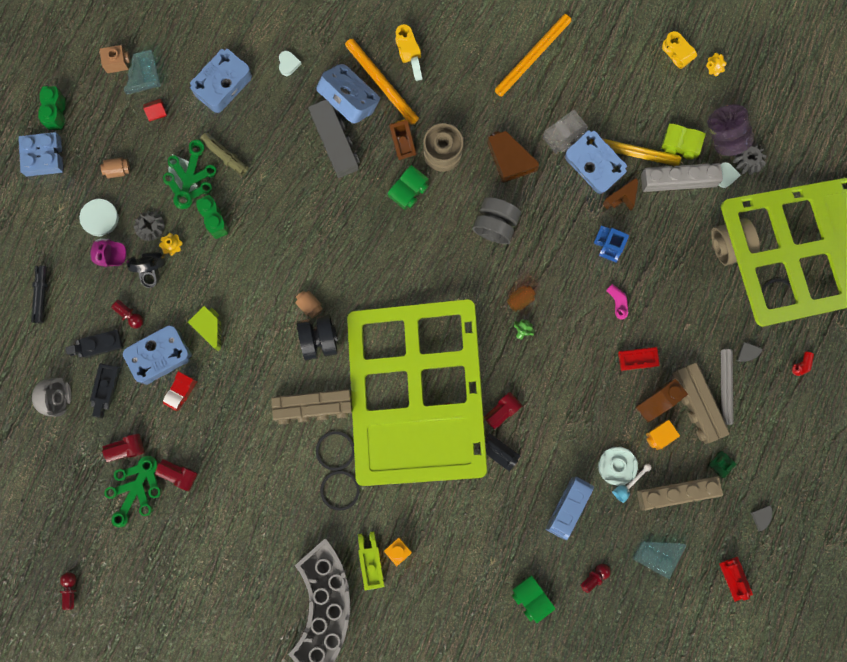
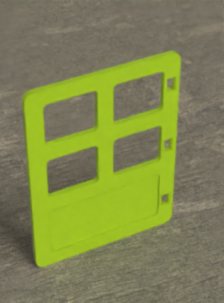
M847 178L736 197L722 202L721 210L752 312L759 326H769L847 308V189L842 187V184L847 183ZM800 192L801 197L794 198L793 193ZM808 200L812 206L821 240L796 245L793 242L782 205ZM750 201L751 206L744 208L742 202ZM765 208L770 217L778 249L751 253L738 213ZM826 254L839 294L813 300L810 296L799 260L801 258ZM783 263L796 303L794 305L768 309L755 268Z
M467 299L351 312L347 317L356 482L361 486L484 477L488 469L475 304ZM450 315L461 316L463 349L461 351L421 354L418 323L421 318ZM404 321L405 356L366 360L364 357L363 326L372 323ZM465 323H472V333H466ZM464 366L467 401L459 404L425 406L423 401L422 371L425 369ZM406 371L408 375L409 406L407 408L369 411L367 409L366 376L369 374ZM476 381L477 394H470L469 382ZM474 443H480L481 455H475Z

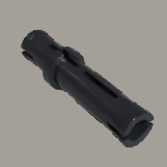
M35 266L34 282H32L34 292L31 323H44L46 288H48L46 283L47 266Z

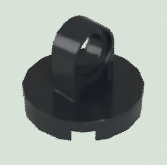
M159 252L142 254V258L136 259L135 256L131 257L126 263L130 272L139 273L143 286L152 288L160 280L158 269L167 262L165 255H161ZM146 274L154 277L153 283L146 280Z

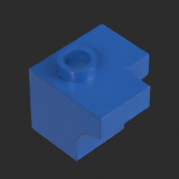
M600 226L593 243L602 247L598 256L617 263L629 235L613 228Z

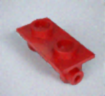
M734 557L719 563L734 602L741 599H750L753 593L739 558Z

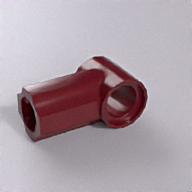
M510 391L498 402L497 406L484 416V419L495 430L509 416H513L522 408L523 405Z
M140 434L124 437L121 441L102 446L103 457L108 463L145 453Z
M162 459L158 464L155 473L159 477L174 483V486L188 492L198 473L188 468L177 466L165 459Z

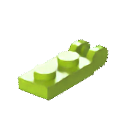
M374 531L370 532L369 537L372 548L368 549L364 547V536L362 533L358 534L360 548L358 551L364 590L385 587L379 548L376 544Z

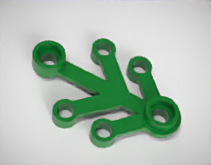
M193 140L189 144L191 156L186 173L180 165L177 156L172 155L168 158V166L175 170L183 182L182 190L176 184L172 173L167 172L163 175V182L169 185L175 194L173 198L174 205L182 210L188 209L192 205V200L202 194L208 195L212 191V185L209 182H203L201 187L189 192L191 185L206 177L212 178L216 175V168L213 165L206 166L204 170L194 175L198 157L204 152V144L200 140ZM194 148H199L200 151H199V152H195V151H193V149H194ZM171 160H176L177 163H176V164H171L170 161H171ZM212 169L214 172L209 174L207 170ZM166 177H171L172 180H171V181H166L165 178H166ZM208 186L210 189L205 191L203 187ZM184 198L187 201L185 203H181L179 200Z
M145 456L139 460L137 466L125 470L118 469L114 472V478L117 481H124L127 476L138 474L135 481L118 487H108L104 492L106 498L114 499L117 495L130 491L120 511L112 516L111 521L115 527H125L129 523L128 512L136 496H138L140 502L139 513L142 516L151 515L153 509L149 505L143 483L147 477L150 485L148 494L151 498H159L161 496L162 490L158 487L154 474L158 466L155 458ZM146 462H149L150 468L146 470L144 465ZM120 471H122L124 474L123 478L121 479L118 478V473ZM155 488L158 490V494L156 496L152 494V491ZM111 489L114 490V495L112 497L108 494L109 490ZM145 506L149 508V512L147 514L143 512V508ZM118 516L122 517L121 523H117L116 518Z

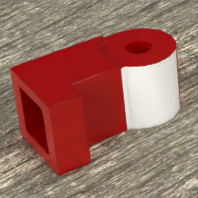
M178 371L174 383L163 400V404L175 411H179L188 399L197 381Z

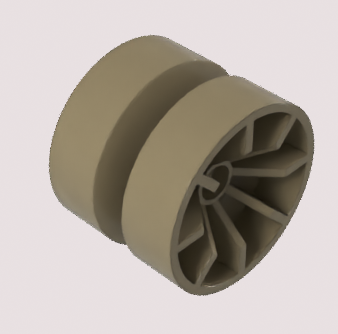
M446 123L432 126L424 136V159L428 166L436 171L446 172L454 169L460 163L463 151V137L460 131L453 125Z
M748 218L740 219L749 251L751 253L760 252L759 238L754 225ZM726 224L714 227L711 231V239L719 261L725 266L736 263L737 259Z

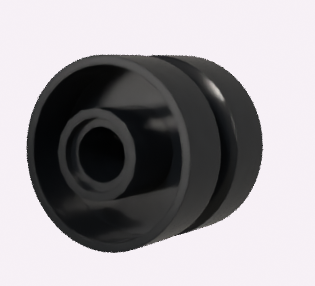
M330 315L317 317V328L315 329L310 319L297 321L298 336L305 361L318 359V347H321L325 357L338 354L337 332L335 324L332 325Z

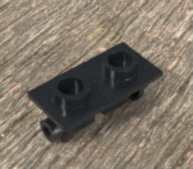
M489 433L485 438L486 455L510 472L521 456Z

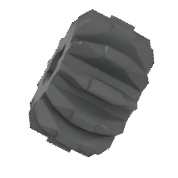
M750 142L745 146L741 145L738 151L734 153L736 158L733 160V163L738 164L736 169L741 168L742 174L748 172L749 176L754 172H760L761 167H764L766 164L764 160L767 155L762 154L764 148L759 150L758 144L752 147Z

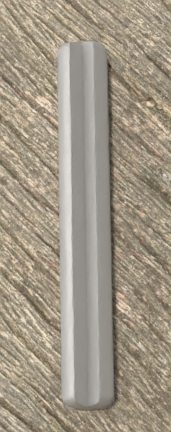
M732 349L721 350V415L726 425L733 424Z

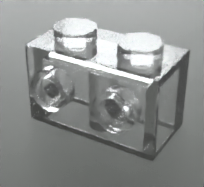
M573 110L546 129L543 139L555 154L560 151L563 153L571 147V143L575 140L578 141L586 133L588 126L577 112Z

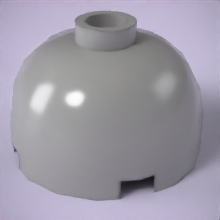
M46 378L37 383L32 393V402L35 409L46 416H62L68 410L65 409L66 404L71 402L69 384L64 382L62 378Z

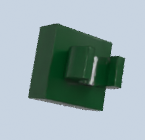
M719 451L708 466L721 478H725L736 466V463L723 451Z

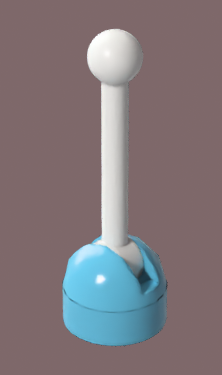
M645 464L644 469L627 486L619 485L612 491L614 496L624 503L630 496L629 489L646 471L651 470V465Z

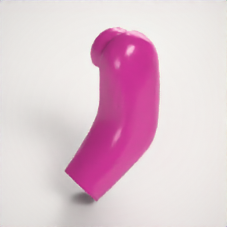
M611 284L606 291L615 300V315L618 319H625L628 316L627 296L618 287Z

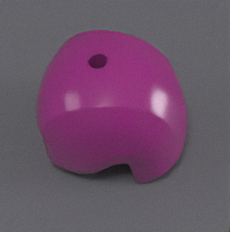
M97 239L91 246V261L102 267L120 266L125 262L126 248L122 243L114 242L111 239Z

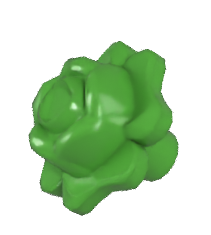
M521 319L520 322H514V327L518 331L516 334L517 338L523 339L525 335L534 336L533 324L528 320Z

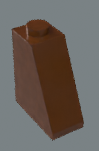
M497 131L488 137L487 144L502 183L538 171V161L507 131Z
M674 379L661 386L635 408L648 423L675 406L688 393Z

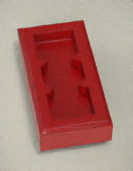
M657 347L618 352L620 371L660 366Z

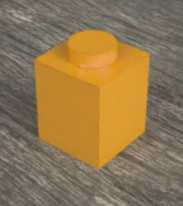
M670 420L664 421L646 433L648 437L647 442L656 450L664 448L680 437Z
M400 537L384 550L396 566L412 553Z

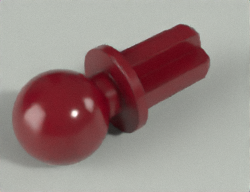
M116 300L111 306L115 312L123 317L122 320L128 319L130 327L137 329L143 325V317L137 313L133 314V308L130 309L120 300Z
M603 563L597 565L595 572L591 571L589 576L581 583L582 590L589 593L597 585H601L602 580L609 578L611 574L610 567Z
M66 572L60 578V584L64 587V591H60L62 593V610L74 609V597L77 590H72V587L76 584L77 578L72 572Z

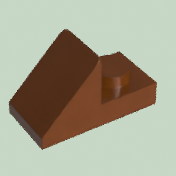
M404 119L389 124L390 136L393 140L398 160L415 156L416 151L408 120Z
M637 178L607 197L603 202L604 207L608 210L611 207L616 208L624 202L629 210L632 211L637 194Z

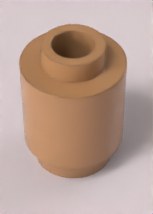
M121 157L104 160L103 164H101L102 175H106L107 179L126 176V174L130 173L128 159Z
M302 291L296 296V305L307 317L310 316L313 319L322 312V304L310 291Z

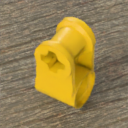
M405 24L398 26L395 40L402 62H410L411 58L418 56V59L421 58L420 49L412 29Z
M670 32L662 44L663 51L680 69L697 57L695 49L689 45L679 32Z

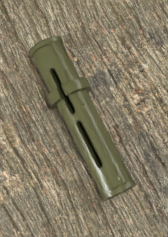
M205 132L200 137V141L221 158L227 167L234 169L240 176H243L248 171L249 167L242 163L236 154L228 151L209 133Z

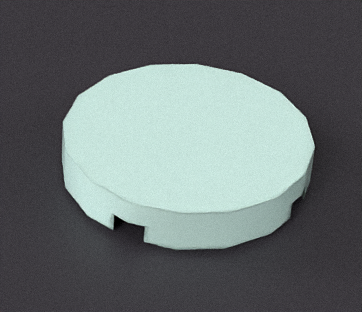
M95 199L86 203L81 209L79 216L83 229L91 235L98 237L113 232L119 220L115 206L104 199Z
M612 447L600 456L598 469L601 477L607 483L619 486L625 485L635 478L638 463L630 450L623 447Z

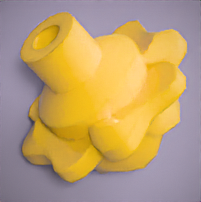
M714 53L712 57L708 58L706 67L709 69V74L718 76L721 72L725 71L724 67L727 63L722 54Z
M169 233L161 238L162 242L159 246L164 254L169 253V255L173 256L176 252L181 251L180 246L183 243L179 240L177 234L173 236L172 233Z

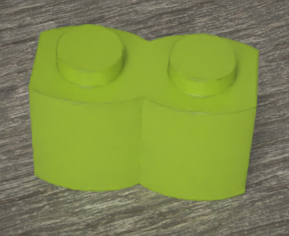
M669 124L661 149L670 154L679 153L684 158L690 160L698 158L706 133L695 129H687L676 124Z

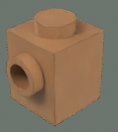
M122 45L100 48L101 64L107 73L129 70L130 55L128 51L124 50Z

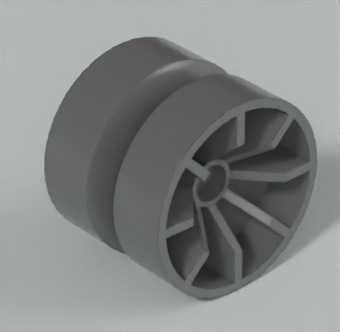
M487 197L480 208L482 215L477 216L472 229L476 234L487 240L500 244H509L514 233V229L511 226L517 225L521 211L504 200Z

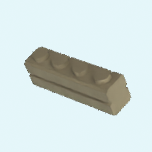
M698 363L673 372L674 377H672V380L676 379L688 393L681 401L685 406H688L690 411L688 416L693 424L695 423L698 428L696 433L699 440L708 444L730 435Z
M349 389L271 397L273 421H278L279 425L290 424V420L298 419V423L309 422V418L317 417V421L329 420V416L336 415L337 419L348 418V414H352L351 393Z
M719 476L639 490L637 491L640 509L650 510L721 497L723 492Z

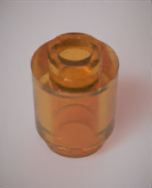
M523 285L509 295L506 301L514 312L521 311L535 300L534 296L536 293L530 286L526 287Z

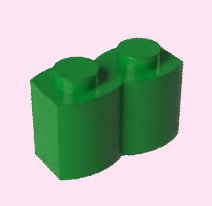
M43 86L40 91L41 106L38 111L39 120L48 130H62L65 121L62 113L66 106L65 97L56 86Z
M411 165L389 190L388 197L404 210L408 207L412 208L417 202L416 197L420 193L424 194L429 188V178Z
M210 195L196 201L197 209L204 218L205 227L215 239L227 235L228 226L222 218L220 208Z
M532 575L512 588L514 594L511 596L518 605L523 604L526 609L523 613L530 622L534 620L537 624L556 610Z

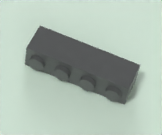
M327 100L309 106L310 115L337 177L341 178L358 171L357 164L360 161L356 152L352 153L350 147H353L350 137H345L343 131L346 129L343 121H338L336 116L339 114L338 110Z

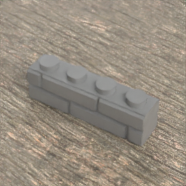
M720 163L645 168L641 173L643 192L717 187L723 179Z

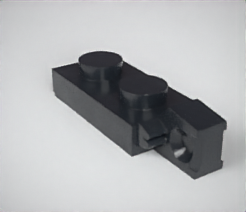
M119 330L81 338L75 341L76 345L65 347L67 355H78L79 358H89L123 349Z
M99 364L90 398L91 406L94 407L93 417L103 419L105 410H109L120 367Z

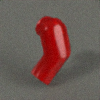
M804 352L803 361L792 366L794 375L802 376L811 371L814 353Z

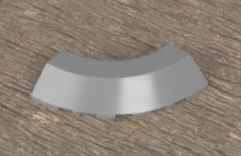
M325 538L295 565L304 579L310 602L305 631L299 642L288 654L294 662H334L341 650L348 629L350 595L345 571L335 550Z

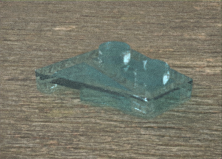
M152 50L133 54L132 66L128 72L129 79L127 86L124 87L126 95L160 87L161 84Z
M641 542L633 560L670 579L687 545L682 543Z

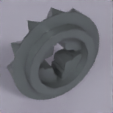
M147 211L140 213V216L135 219L133 227L138 237L146 241H152L162 235L165 225L163 218L159 214ZM146 220L149 223L153 222V224L151 225L153 231L149 230L148 228L144 229V227H146Z

